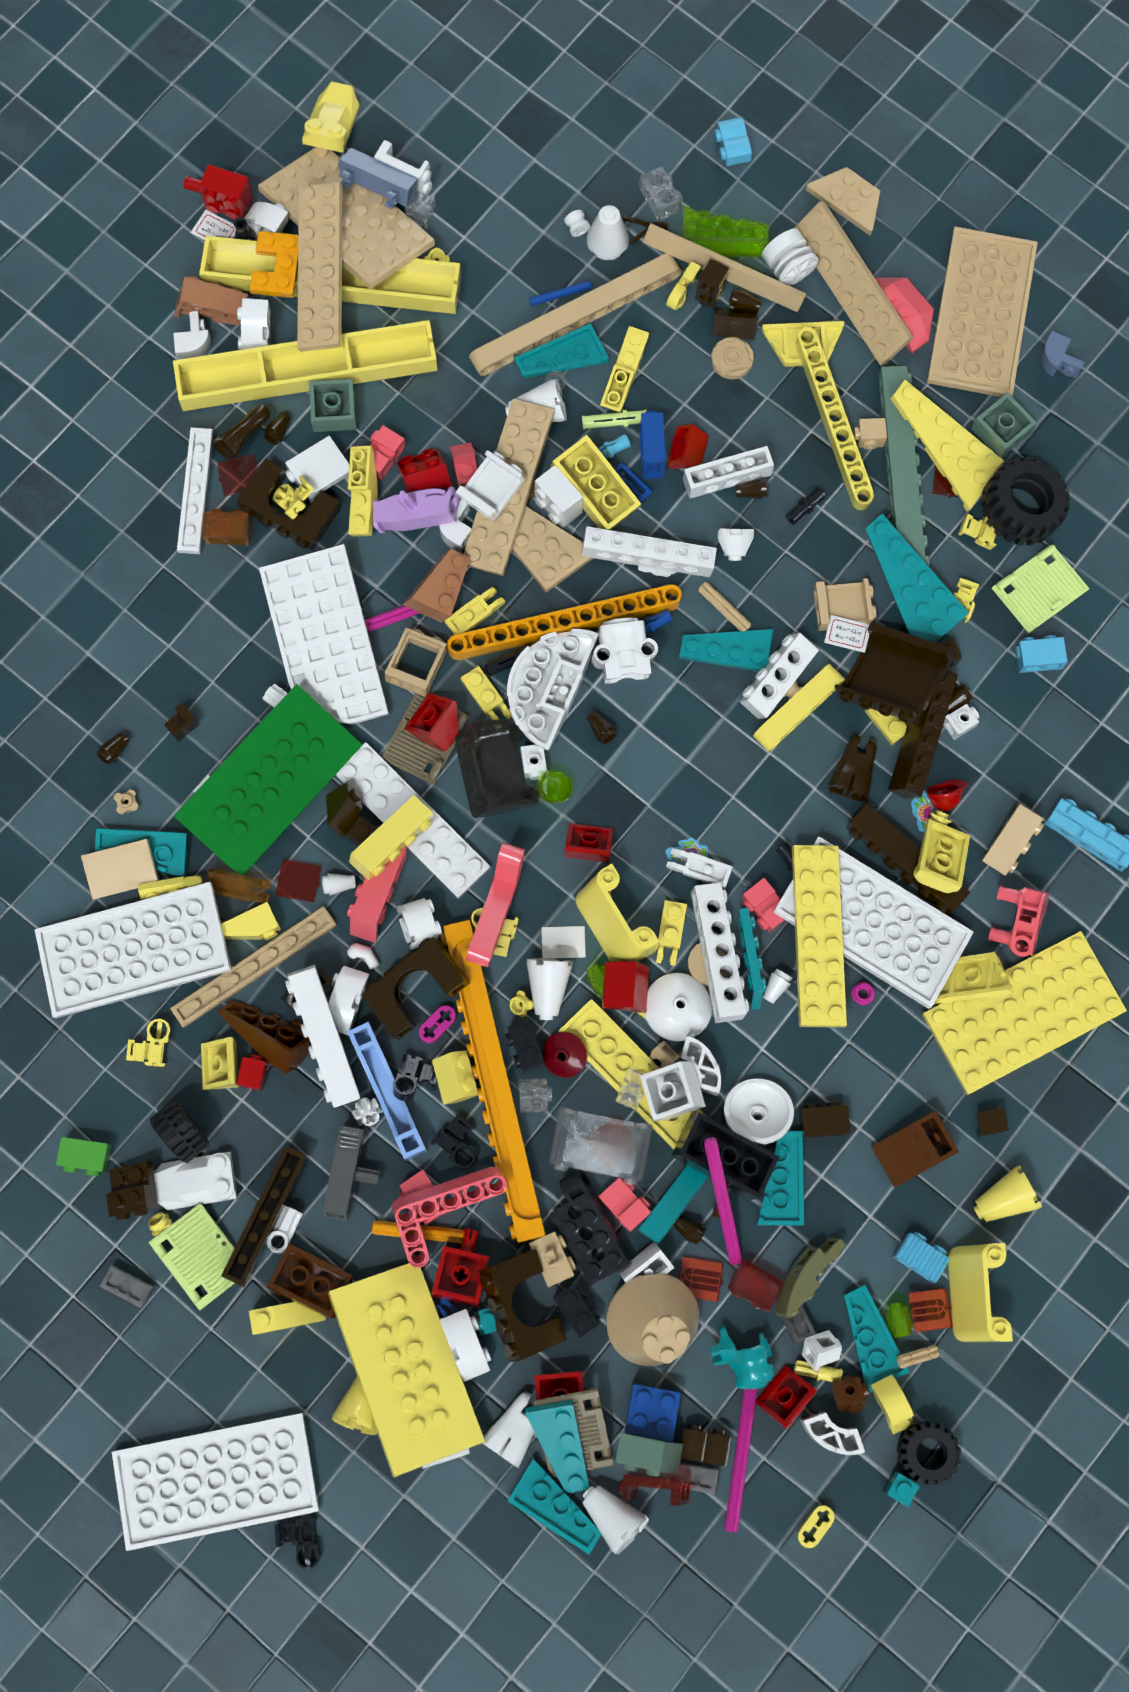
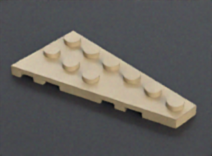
M525 506L512 551L546 593L594 559L581 556L583 542Z

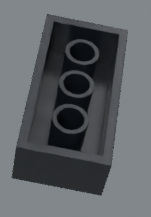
M701 1113L691 1114L671 1157L711 1178L704 1140L715 1137L719 1147L727 1187L750 1200L761 1199L779 1156Z

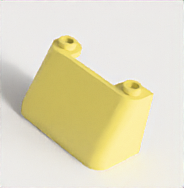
M610 864L600 870L578 892L576 905L610 962H639L657 951L659 940L648 927L642 926L633 931L629 928L612 899L611 891L618 886L619 875L613 864Z
M1005 1243L966 1245L952 1248L948 1253L950 1258L948 1272L954 1336L962 1342L1013 1341L1012 1328L1008 1320L1002 1317H991L988 1268H996L1004 1264L1006 1260Z

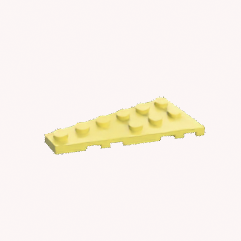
M904 380L890 399L904 420H908L915 430L913 433L917 439H921L926 447L925 451L942 476L948 479L953 487L952 491L963 501L965 510L969 511L982 494L987 482L1005 461L914 386Z

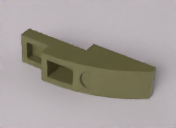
M829 1237L820 1247L808 1246L799 1256L782 1286L775 1312L778 1316L785 1318L795 1316L800 1311L799 1307L805 1301L814 1297L816 1290L820 1286L815 1278L825 1272V1267L831 1261L836 1260L841 1255V1250L846 1246L841 1238Z

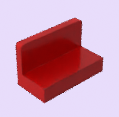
M694 424L677 426L667 466L671 469L683 467L687 469L701 465L709 436Z

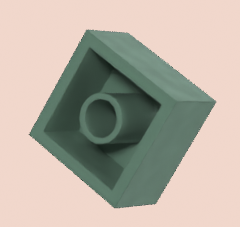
M353 379L309 381L313 431L357 430Z
M1007 392L975 419L971 430L996 455L1003 458L1032 433L1037 422Z
M621 1433L616 1463L624 1464V1470L646 1472L645 1474L657 1477H669L670 1473L679 1472L683 1444Z

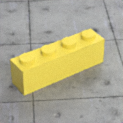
M413 795L350 854L349 863L368 880L374 875L378 877L385 870V865L389 861L394 862L400 856L401 850L405 846L410 847L416 841V835L421 831L423 833L431 827L433 812Z

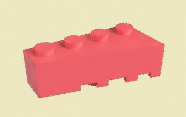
M407 846L401 850L400 856L394 862L389 861L385 865V870L378 877L374 875L370 880L365 878L363 884L359 883L355 893L357 900L355 904H350L347 916L350 917V935L376 943L378 938L377 926L378 924H383L387 908L385 903H390L394 892V886L392 885L398 882L406 859Z

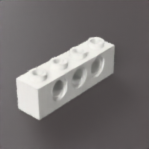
M768 446L684 469L683 482L688 497L691 499L754 479L771 476L774 463Z
M801 633L787 635L781 643L783 646L780 650L774 652L768 659L770 663L756 674V681L753 685H749L743 691V697L739 702L758 719L769 716L819 651ZM789 652L793 656L792 663L788 660ZM776 669L780 672L779 680L775 677ZM763 686L767 689L766 697L762 694Z

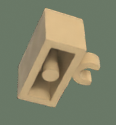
M553 1232L529 1243L531 1250L536 1249L544 1271L542 1275L548 1288L574 1276L573 1271L576 1270L571 1256L568 1258L565 1256L563 1249L567 1247L562 1235L557 1236Z

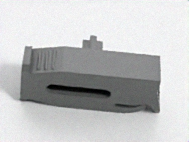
M340 1126L322 1211L324 1212V1217L347 1221L355 1182L378 1185L380 1171L359 1167L365 1131L362 1129Z

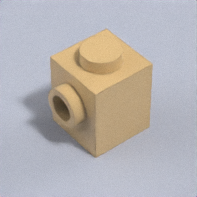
M885 418L859 419L857 427H854L853 436L857 440L858 448L872 450L877 447H884L887 439Z

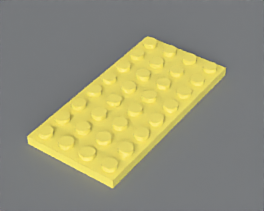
M1081 931L1005 970L1014 994L942 1003L922 1014L966 1095L1127 1011Z

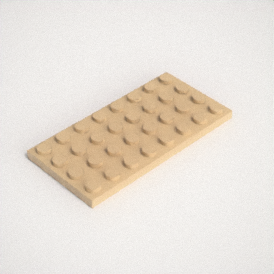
M315 147L258 185L259 191L274 205L278 203L285 207L288 211V217L299 226V187L341 182L343 178L339 176L340 167L338 166L340 157L332 150ZM352 182L349 188L342 187V265L371 290L433 247L435 241L398 207L395 206L393 209L384 206L388 200L387 198Z
M954 227L927 383L1002 397L1007 392L1013 396L1038 242Z

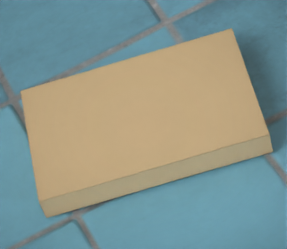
M148 839L81 856L92 900L136 889L141 883L159 881Z

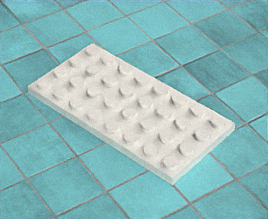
M819 836L813 844L814 846H834ZM838 848L843 956L930 1009L974 932ZM792 879L773 913L795 926Z
M211 882L35 929L53 1018L63 1017L232 971Z
M303 1413L112 1452L126 1551L319 1511Z

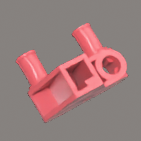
M1000 885L997 900L1015 903L1018 906L1014 929L1010 932L992 926L988 940L1008 945L1015 955L1021 957L1033 956L1050 894L1027 887L1016 890ZM1020 940L1026 941L1027 944L1022 943Z

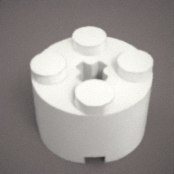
M425 898L397 906V912H402L403 918L399 919L406 942H411L409 947L411 950L419 948V944L425 939H431L432 937L438 939L439 934H442L439 922L434 921L432 915L434 906L431 899L425 900Z

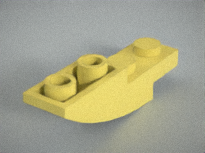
M629 326L600 406L616 412L622 411L643 358L642 355L650 335L649 332Z
M354 446L350 450L348 490L351 491L349 535L352 537L372 536L373 501L378 500L375 457L372 446Z

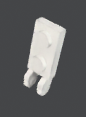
M675 848L671 850L670 854L676 858L687 860V862L683 866L668 861L667 868L708 884L721 883L722 888H726L732 866L692 852L687 853Z

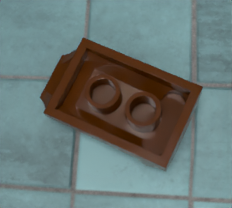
M289 1243L267 1288L271 1289L276 1295L284 1296L332 1319L336 1318L328 1292L353 1283V1275Z

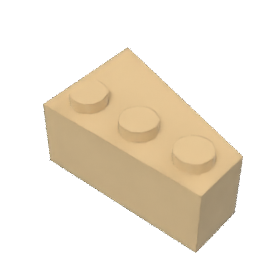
M1018 803L1014 812L1007 819L1004 827L982 858V861L1005 876L1008 872L1012 874L1019 864L1016 859L1020 853L1025 855L1030 848L1031 843L1028 841L1032 835L1037 836L1044 826L1041 823L1043 818Z

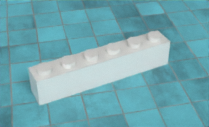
M312 965L289 973V980L285 981L289 994L294 993L297 1002H294L293 1006L296 1015H301L304 1024H301V1029L304 1037H309L312 1045L308 1046L312 1060L317 1059L319 1064L316 1072L319 1080H324L327 1089H324L323 1092L327 1103L332 1102L335 1108L360 1099V1093L316 966Z

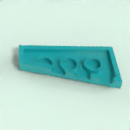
M590 323L514 357V363L522 378L526 379L609 363V357Z
M773 629L683 635L679 659L759 672L768 665Z
M96 829V852L148 839L156 870L178 877H186L188 833Z
M749 908L739 909L738 921L742 948H746L744 950L745 968L750 970L747 972L748 991H753L750 1006L751 1010H757L761 1007L763 992H766L765 978L760 976V971L763 970L761 957H757L756 950H759L758 937H753L752 929H755L754 916H750Z
M788 1131L775 1144L774 1154L778 1155L779 1159L764 1191L757 1221L759 1226H804L803 1131Z
M866 1285L843 1295L863 1381L867 1383L869 1393L873 1391L872 1384L890 1375L897 1379L909 1373L908 1367L900 1368L898 1366L896 1358L901 1354Z
M573 1400L525 1408V1414L565 1493L588 1490L589 1480Z
M532 1459L507 1501L579 1549L590 1554L601 1536L599 1529L545 1470Z

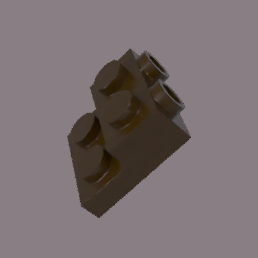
M152 1161L109 1170L112 1189L111 1193H106L109 1217H116V1221L131 1218L130 1214L135 1213V1216H144L149 1214V1210L158 1208Z

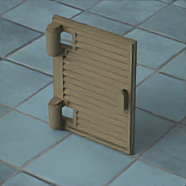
M415 693L381 758L385 762L435 785L437 776L441 769L444 768L470 715L457 710L458 734L453 744L446 752L433 748L404 729L425 699L424 696ZM428 763H431L433 767L428 774L424 771Z
M596 1387L586 1391L533 1401L534 1406L573 1400L586 1470L614 1465L600 1396ZM590 1399L592 1408L585 1409L583 1401ZM601 1450L603 1458L595 1459L594 1451ZM545 1453L550 1477H556L557 1475Z

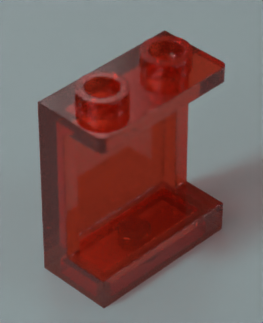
M631 1473L624 1475V1479L620 1480L619 1492L622 1494V1500L628 1501L638 1498V1487L670 1489V1505L681 1506L688 1504L690 1501L691 1478L675 1476L657 1477L643 1473Z

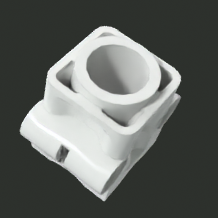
M621 618L603 622L602 626L598 629L600 645L595 648L591 661L595 668L603 670L604 684L616 683L624 678L635 680L648 679L649 675H651L650 662L658 652V645L653 639L646 638L644 621H638V618ZM641 648L650 649L651 655H645ZM604 653L608 659L601 661L598 659L597 654Z

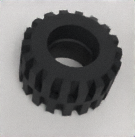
M173 1100L150 1118L151 1126L175 1156L184 1163H189L209 1146L208 1138L181 1105Z
M922 1421L918 1424L914 1423L911 1425V1428L903 1431V1437H900L898 1440L900 1445L897 1447V1453H899L897 1459L902 1465V1470L910 1478L927 1485H939L944 1480L948 1481L951 1479L952 1473L956 1474L958 1470L956 1466L961 1463L959 1458L961 1448L958 1447L959 1441L953 1436L954 1433L941 1424ZM926 1438L936 1440L941 1447L939 1462L930 1468L922 1466L916 1456L919 1443Z

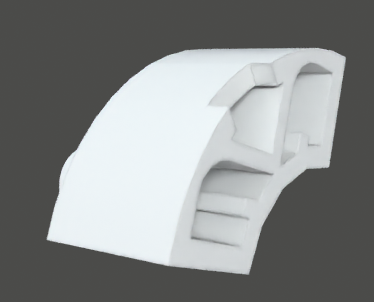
M256 202L252 205L244 219H246L248 227L251 229L252 237L257 239L259 231L281 233L288 223V211L278 203L273 205L266 202Z
M242 298V307H238L237 311L238 320H241V337L238 339L239 350L271 345V309L268 300Z
M343 966L340 973H335L331 986L334 988L328 1004L338 1032L348 1035L347 1031L351 1030L355 1023L363 998L361 994L366 991L369 974Z
M687 1036L679 1061L693 1062L701 1092L718 1096L721 1088V1074L715 1058L703 1043Z
M467 1309L440 1319L463 1382L489 1372L490 1369L487 1362L491 1361L487 1348H481L475 1333L476 1330H479L475 1317H469Z
M825 1412L800 1419L805 1431L820 1446L844 1455L865 1453L857 1428H840L831 1422Z

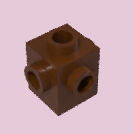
M854 1375L845 1376L841 1381L832 1383L837 1408L840 1412L849 1410V1413H855L868 1406L866 1398H870L867 1383L862 1384L860 1377L855 1378Z

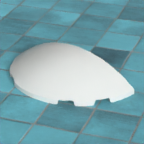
M571 629L570 632L557 633L556 631L540 637V640L531 647L527 646L512 666L507 684L509 710L516 725L519 726L529 740L539 747L549 751L578 692L599 633L583 629Z

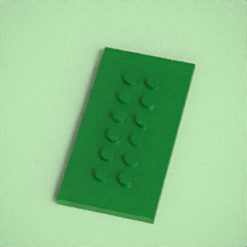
M296 684L173 817L236 874L242 877L362 747V744Z

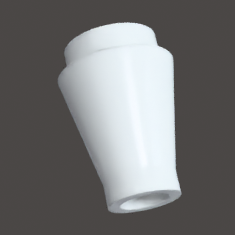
M327 873V876H322L323 893L331 896L356 888L355 876Z
M778 969L774 973L771 972L766 992L762 998L774 1004L791 985L789 982L792 977Z

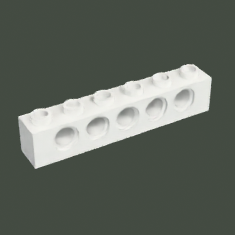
M587 526L581 556L710 577L714 569L717 548Z
M721 883L694 886L691 891V898L715 1023L742 1020L749 1011L747 999L743 997L744 980L742 976H739L740 959L738 954L735 955L734 951L736 939L734 933L730 931L731 914L726 910V890H722ZM707 906H714L717 909V912H710ZM711 927H718L721 930V934H715ZM716 948L724 950L725 956L718 955ZM720 970L727 971L730 978L722 977ZM724 992H730L734 996V1000L726 999Z

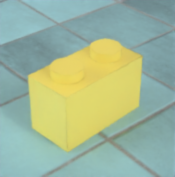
M467 1050L450 1052L432 1060L443 1105L459 1103L478 1095Z

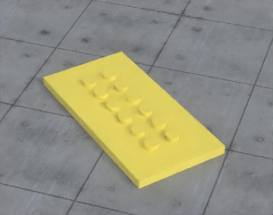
M408 1263L328 1292L393 1478L485 1442L421 1268L413 1267Z

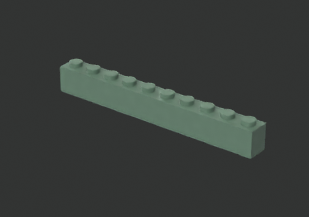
M907 366L881 367L878 381L882 418H885L887 439L884 445L892 525L929 566V556L925 555L927 535H923L925 515L921 514L923 494H919L921 474H917L919 454L915 453L917 437L913 433V428L908 420H904L890 399L904 380L911 384L912 377L911 373L907 371Z

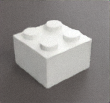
M556 465L535 480L534 500L541 509H546L550 520L555 525L559 524L563 529L582 514L583 496Z
M680 1061L641 1075L653 1121H666L706 1107L693 1062Z

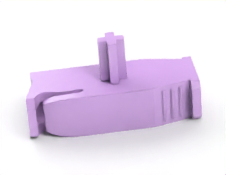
M449 487L447 492L442 489H426L409 493L400 491V494L393 495L384 500H374V528L381 534L385 533L386 530L408 531L455 523L459 496L453 487Z

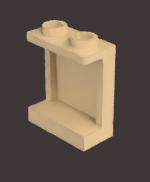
M863 578V581L860 583L826 586L824 581L815 583L813 594L818 631L828 629L831 615L869 625L876 618V607L871 603L873 586L869 585L868 578Z

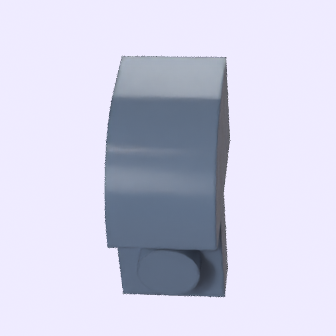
M1051 331L1041 351V365L1051 376H1054L1058 370L1065 376L1076 378L1082 369L1084 361L1066 354L1065 352L1071 339L1054 331Z

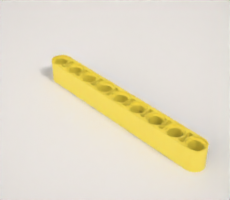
M803 327L799 331L795 343L851 503L855 509L865 510L870 506L874 497L871 483L817 332L812 327ZM808 337L811 342L806 343L801 338ZM811 356L816 357L818 362H811L808 358ZM822 376L825 381L819 382L815 377ZM829 396L832 401L826 402L822 397ZM835 415L839 418V421L834 422L829 416ZM843 435L846 441L841 442L836 436ZM850 455L853 461H846L843 456ZM851 475H858L861 480L858 482L853 481ZM858 495H865L868 501H860Z

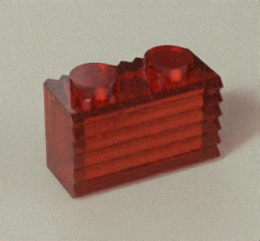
M743 1258L729 1282L728 1289L731 1290L730 1292L735 1297L740 1299L744 1297L749 1300L756 1309L760 1311L765 1309L769 1312L782 1291L784 1282Z

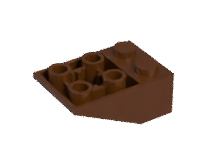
M936 1111L871 1146L894 1188L959 1152Z

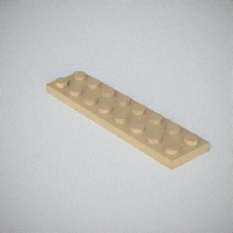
M340 182L299 187L297 349L303 352L341 347L342 184Z
M820 201L794 229L800 231L807 242L806 246H810L813 253L819 259L816 266L878 363L885 365L914 337L826 203Z
M512 399L496 452L505 458L504 462L511 466L513 463L523 471L521 474L525 481L495 522L477 511L464 551V555L470 557L468 567L504 576L555 414L554 409Z

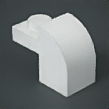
M198 311L189 312L191 331L174 333L177 360L204 356L210 349L211 338L208 330L205 328V321L200 319Z
M460 500L458 503L456 522L439 525L442 540L446 545L460 553L467 545L472 528L462 523L470 511V505L463 500Z

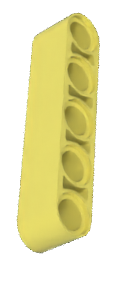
M828 664L754 733L753 737L768 752L771 751L836 691L834 686L836 684L841 686L845 678L831 664Z

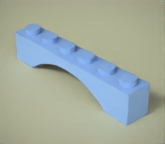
M367 1022L347 1031L404 1160L407 1161L427 1152L405 1101L397 1099L393 1094V1082L395 1079L371 1025Z

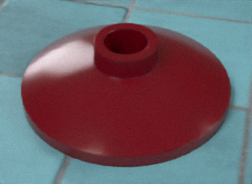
M559 1032L552 1035L544 1044L543 1059L547 1069L554 1075L562 1078L573 1077L580 1073L586 1065L587 1049L584 1042L577 1035L570 1032ZM560 1052L566 1055L565 1060L560 1059Z

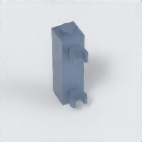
M350 148L345 155H341L338 166L340 167L339 176L343 178L340 182L342 187L349 188L352 182L388 198L384 206L393 209L396 203L407 207L416 196L418 178L353 148Z

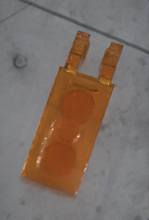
M209 869L207 882L212 883L214 894L260 903L269 901V894L261 891L253 892V888L269 890L271 888L269 881L218 869Z

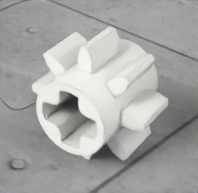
M364 1097L355 1103L356 1110L352 1111V1114L359 1126L363 1125V1123L366 1126H372L379 1121V1114L383 1111L375 1098L370 1100Z

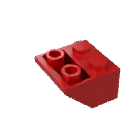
M426 449L421 454L415 456L407 455L402 457L401 460L396 461L407 493L426 489L444 490L452 487L446 464L437 449Z

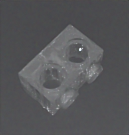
M663 167L640 176L639 189L657 221L680 212L681 202L683 201L682 195L679 190H675L671 175L666 173Z

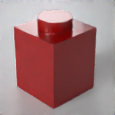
M250 1054L249 1058L243 1057L236 1084L239 1087L262 1091L268 1063L263 1061V1057Z

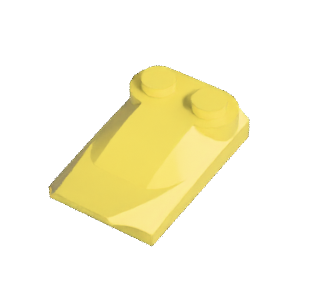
M336 82L329 83L327 88L319 95L311 117L305 123V132L302 137L303 144L344 152L360 108L352 86Z
M929 819L925 827L918 865L914 869V876L917 881L944 893L958 892L962 887L970 835Z

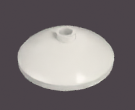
M671 973L660 977L649 987L645 1017L648 1025L657 1035L670 1041H685L687 1036L694 1038L706 1028L711 1018L712 1002L705 986L694 977L684 973ZM677 1001H682L684 1003V1007L682 1009L677 1007Z
M765 1079L743 1081L736 1085L726 1097L724 1118L730 1130L756 1144H769L779 1140L788 1132L793 1122L794 1107L790 1096L781 1086ZM754 1116L761 1117V1120H755Z

